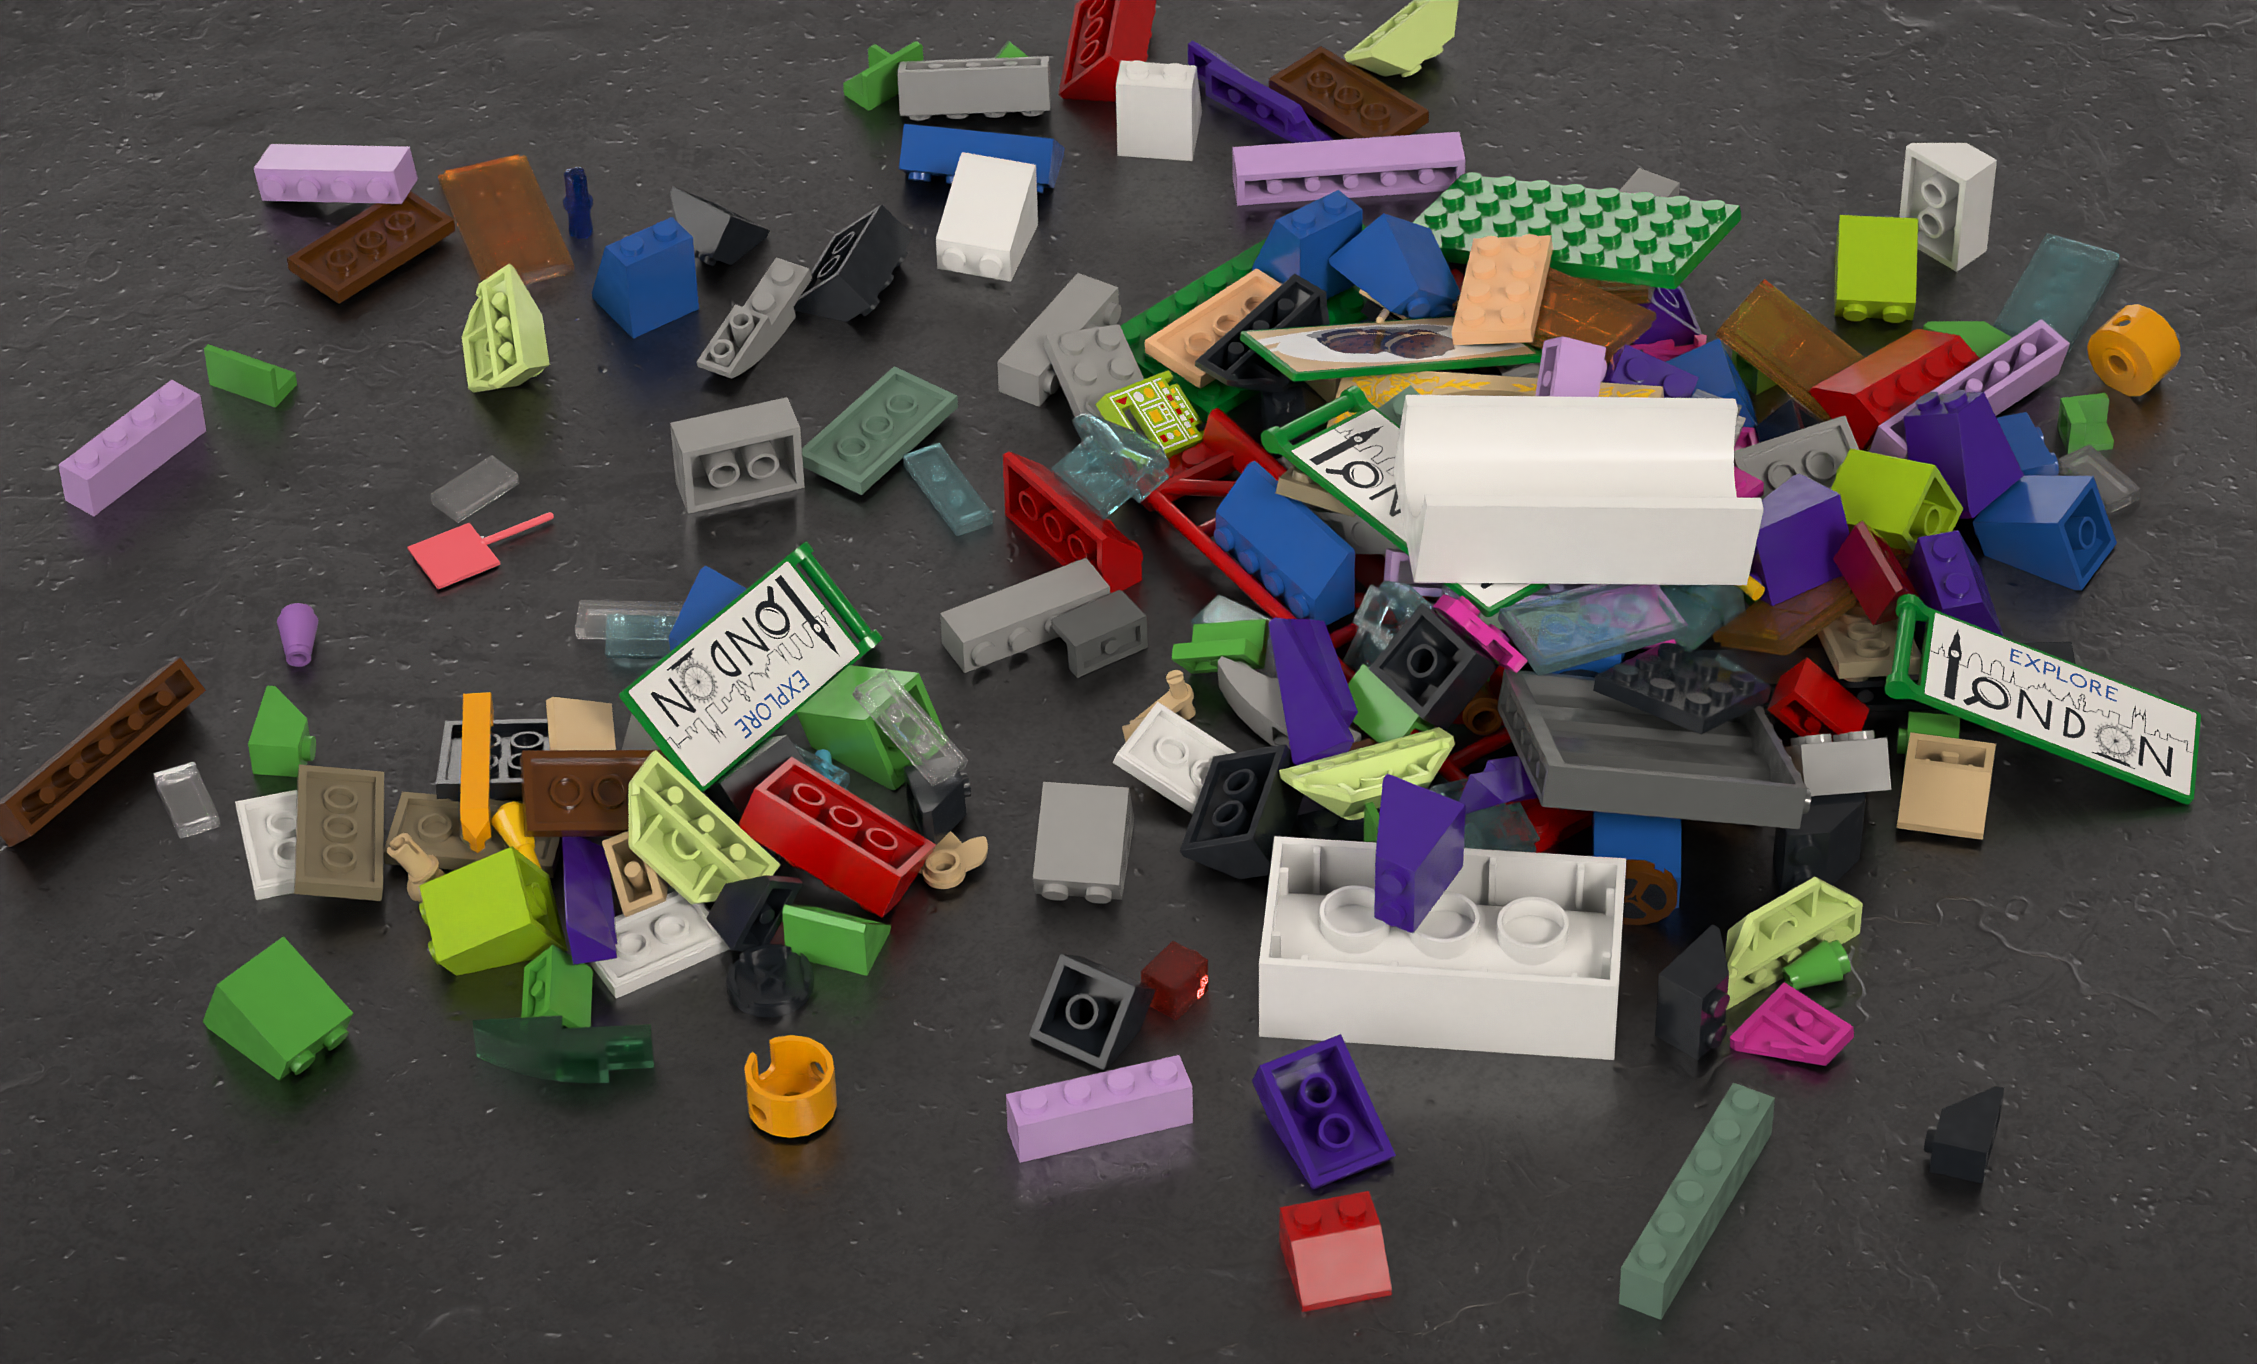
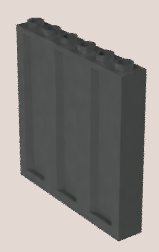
M1504 669L1498 711L1542 807L1800 829L1802 814L1809 812L1811 803L1810 789L1804 784L1800 772L1796 770L1791 756L1787 754L1782 740L1778 738L1773 729V724L1769 722L1764 713V708L1761 706L1704 734H1699L1593 691L1595 677L1518 671V673Z

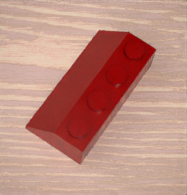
M1080 0L1076 3L1058 95L1063 99L1116 102V81L1121 61L1146 62L1148 58L1147 50L1149 39L1152 36L1151 28L1153 17L1156 13V0Z
M1915 329L1810 389L1809 393L1832 419L1846 416L1858 448L1863 450L1872 445L1879 425L1916 402L1921 396L1931 392L1971 366L1980 358L1960 335Z
M1010 451L1003 454L1005 515L1062 566L1087 558L1110 586V594L1118 590L1123 591L1142 581L1143 553L1135 541L1129 540L1116 529L1111 520L1101 516L1092 508L1087 499L1078 496L1060 476H1055L1044 465Z
M792 756L754 789L738 824L759 845L766 846L784 857L790 865L807 871L820 879L826 887L843 893L856 901L864 910L875 913L880 917H884L902 899L936 846L930 840Z

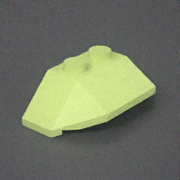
M1413 0L1352 50L1344 54L1346 61L1382 76L1401 74V77H1407L1418 72L1422 68L1420 63L1440 54L1444 50L1442 46L1454 37L1459 0Z
M509 263L479 283L475 294L478 296V299L470 310L462 335L468 388L473 393L519 386L529 378L539 375L550 365L543 316L515 268Z
M1438 727L1279 770L1280 778L1338 816L1344 817L1346 820L1364 818L1365 804L1373 802L1376 808H1380L1382 783L1387 773L1427 789L1454 747V736Z
M655 750L649 755L629 782V848L690 904L715 902L726 883L764 875L773 876L780 866V863L658 751Z
M1813 877L1737 922L1728 930L1725 957L1729 971L1728 995L1730 996V1001L1726 1010L1784 978L1782 974L1783 967L1793 963L1823 940L1828 942L1838 940L1843 944L1859 935L1863 903L1852 895L1817 877Z

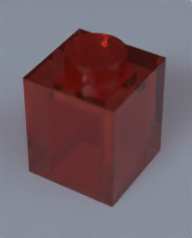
M1172 941L1141 970V983L1156 989L1150 1006L1177 1021L1208 991V959L1204 958L1197 951Z

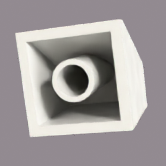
M1121 61L1116 81L1117 156L1193 161L1202 115L1196 66L1179 63L1162 64L1143 61Z
M962 152L936 237L937 269L1012 281L1038 226L1036 165Z

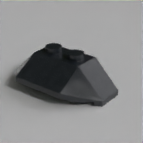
M1294 273L1195 361V367L1227 386L1249 391L1283 393L1295 381H1292L1240 340L1241 332L1330 325L1326 292Z

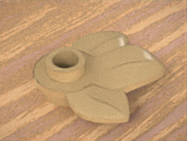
M950 831L935 846L919 873L923 874L924 881L933 888L949 889L957 886L964 880L967 871L980 866L985 861L988 854L986 837H975L962 843Z

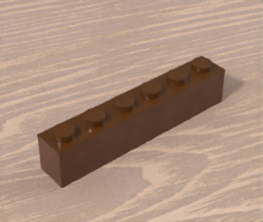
M181 657L158 669L0 800V836L9 847L34 835L206 691Z

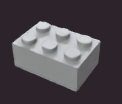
M787 397L670 423L675 480L688 514L805 488L800 426Z
M1874 730L1833 735V742L1831 734L1791 738V746L1784 747L1787 754L1791 756L1796 770L1800 772L1804 784L1810 789L1811 796L1891 790L1887 738L1875 739Z

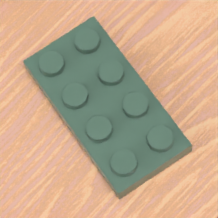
M894 366L802 448L803 467L862 495L958 408V396Z

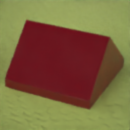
M1863 520L1856 524L1833 557V560L1873 626L1899 619L1896 615V604L1900 596L1912 594L1919 597L1922 602L1923 600L1888 542Z

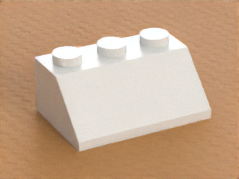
M1911 143L1906 146L1899 218H1918L1917 249L1956 272L1987 251L1996 159L1968 143Z

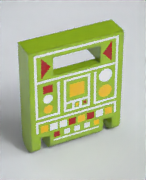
M1169 370L1107 393L1095 404L1137 471L1164 461L1203 442L1205 430L1201 432L1197 430L1202 426L1203 422L1177 383L1171 386L1168 385L1174 378ZM1128 408L1148 440L1142 442L1124 413Z

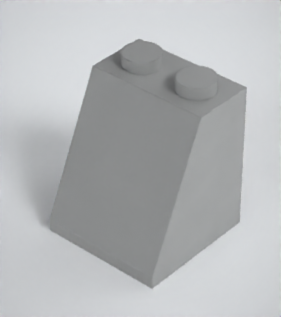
M1043 782L1033 871V883L1036 894H1042L1044 898L1050 900H1065L1068 896L1085 897L1089 902L1100 904L1109 903L1111 899L1122 900L1134 826V813L1129 787Z

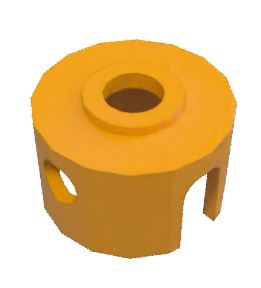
M2139 304L2127 305L2119 310L2091 335L2087 345L2088 358L2096 374L2106 385L2127 396H2142L2177 365L2181 356L2179 340L2169 323L2154 310ZM2122 321H2131L2128 325L2120 326Z
M788 1035L774 1037L769 1040L771 1065L761 1075L758 1073L757 1055L752 1052L748 1056L744 1070L749 1115L758 1128L773 1136L793 1138L806 1136L822 1129L833 1118L837 1106L835 1069L832 1055L823 1044L803 1036ZM815 1062L821 1065L824 1074L817 1068Z

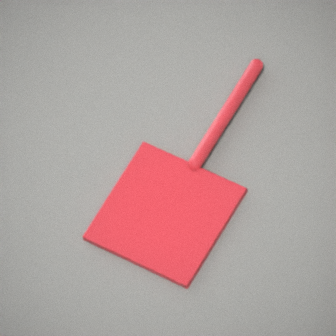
M548 512L483 539L472 525L467 523L408 546L407 549L436 588L441 589L499 566L500 561L487 545L550 521L554 518V514Z

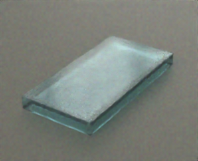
M2046 233L1993 327L2013 338L2042 319L2070 343L2066 353L2067 356L2117 269L2120 254Z
M1591 584L1501 608L1498 615V621L1538 676L1686 636L1688 624L1661 588L1653 584Z

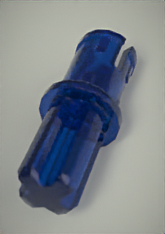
M578 166L574 169L568 168L564 173L566 196L563 199V207L568 214L569 234L572 237L576 235L578 239L589 237L593 233L590 212L594 205L593 197L588 194L587 175L584 173V169Z

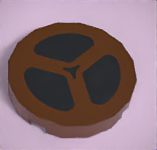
M1626 860L1622 924L1644 925L1654 923L1671 914L1677 905L1678 885L1672 873L1665 868L1664 873L1656 870L1654 863L1645 860Z

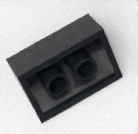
M882 204L833 235L812 269V280L794 305V310L843 322H848L859 314L862 316L868 315L880 301L877 298L879 292L883 291L894 278L891 274L893 269L899 266L907 257L908 252L905 249L912 240L913 235Z
M1286 744L1213 756L1180 848L1183 857L1238 879L1270 875L1274 836L1290 837L1304 796L1303 793L1280 778L1279 770L1297 766L1292 762L1291 751Z

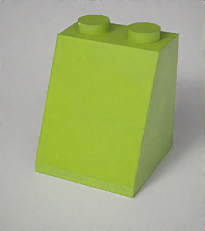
M1839 216L1835 246V317H1844L1850 321L1878 318L1890 323L1913 320L1916 305L1918 218Z
M1850 448L1844 462L1837 469L1836 479L1831 487V490L1839 493L1841 496L1849 534L1854 526L1863 520L1888 542L1900 564L1905 569L1908 568L1918 537L1953 531L1963 510L1962 505L1936 465Z
M512 846L419 885L423 900L419 904V910L424 922L429 926L432 940L428 943L430 954L437 965H442L456 976L533 960L551 945L558 947L564 952L568 951L549 874Z

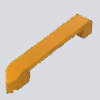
M491 692L463 694L460 816L463 839L469 842L470 849L477 853L485 848V841L491 838V810L489 802L491 726H494Z

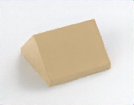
M551 697L546 700L550 750H616L611 703Z

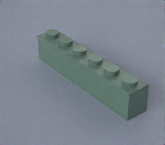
M1732 1083L1623 1263L1620 1276L1619 1304L1662 1320L1772 1134L1775 1097Z

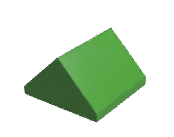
M784 904L782 912L785 946L791 947L792 952L797 953L799 956H801V952L809 959V962L865 976L869 974L891 929L889 924L812 905Z

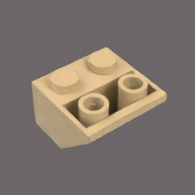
M1910 732L1897 828L1983 840L1996 744Z

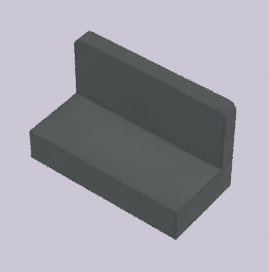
M1121 590L1082 605L1051 620L1052 628L1067 643L1069 670L1077 678L1148 648L1147 616Z

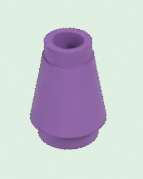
M295 603L287 605L282 609L281 615L277 619L286 662L295 667L305 666L310 663L319 622L318 617L314 614V610L306 604Z

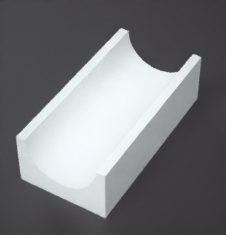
M1405 395L1393 473L1414 583L1747 585L1764 508L1761 498H1737L1734 478V436L1738 413L1736 399Z
M1274 836L1259 959V1037L1324 1041L1341 1034L1344 1042L1614 1060L1626 858L1464 848L1463 868L1413 934L1374 918L1377 843Z

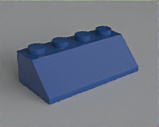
M904 124L899 170L909 174V180L931 182L932 176L946 177V184L952 185L960 156L964 152L1036 165L1037 194H1043L1044 187H1055L1065 147L1052 138Z
M1253 461L1246 466L1215 511L1216 530L1214 531V538L1217 545L1224 552H1228L1235 558L1248 574H1252L1273 597L1280 599L1297 619L1324 621L1328 625L1354 612L1355 549L1301 501L1275 494L1278 481L1261 465Z

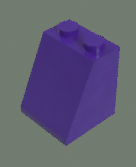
M1958 390L1950 394L1941 395L1938 392H1930L1918 398L1915 402L1916 406L1903 416L1908 460L1936 465L1963 507L1959 519L1974 518L2024 476L1984 392L1966 393L1965 390Z
M1800 473L1792 476L1762 499L1764 510L1749 574L1765 587L1764 594L1759 599L1771 606L1842 576L1833 557L1849 535L1840 494Z
M1959 531L1918 537L1906 574L1925 605L2004 636L1982 570ZM1919 620L1915 622V631L1920 645H1923L1926 622Z
M1388 773L1385 775L1382 783L1375 856L1374 918L1414 934L1463 868L1466 804Z

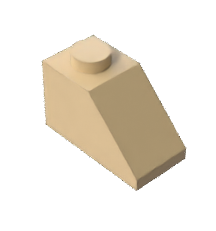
M629 831L602 841L625 917L666 901L669 884L629 848Z

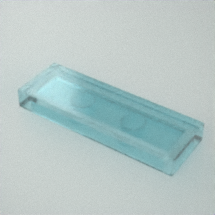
M940 443L903 455L905 468L956 536L993 524V513Z

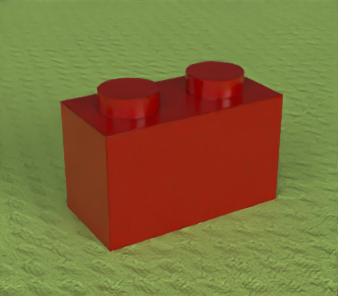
M1807 657L1780 676L1767 710L1800 737L1831 734L1833 742V735L1862 731L1870 708Z

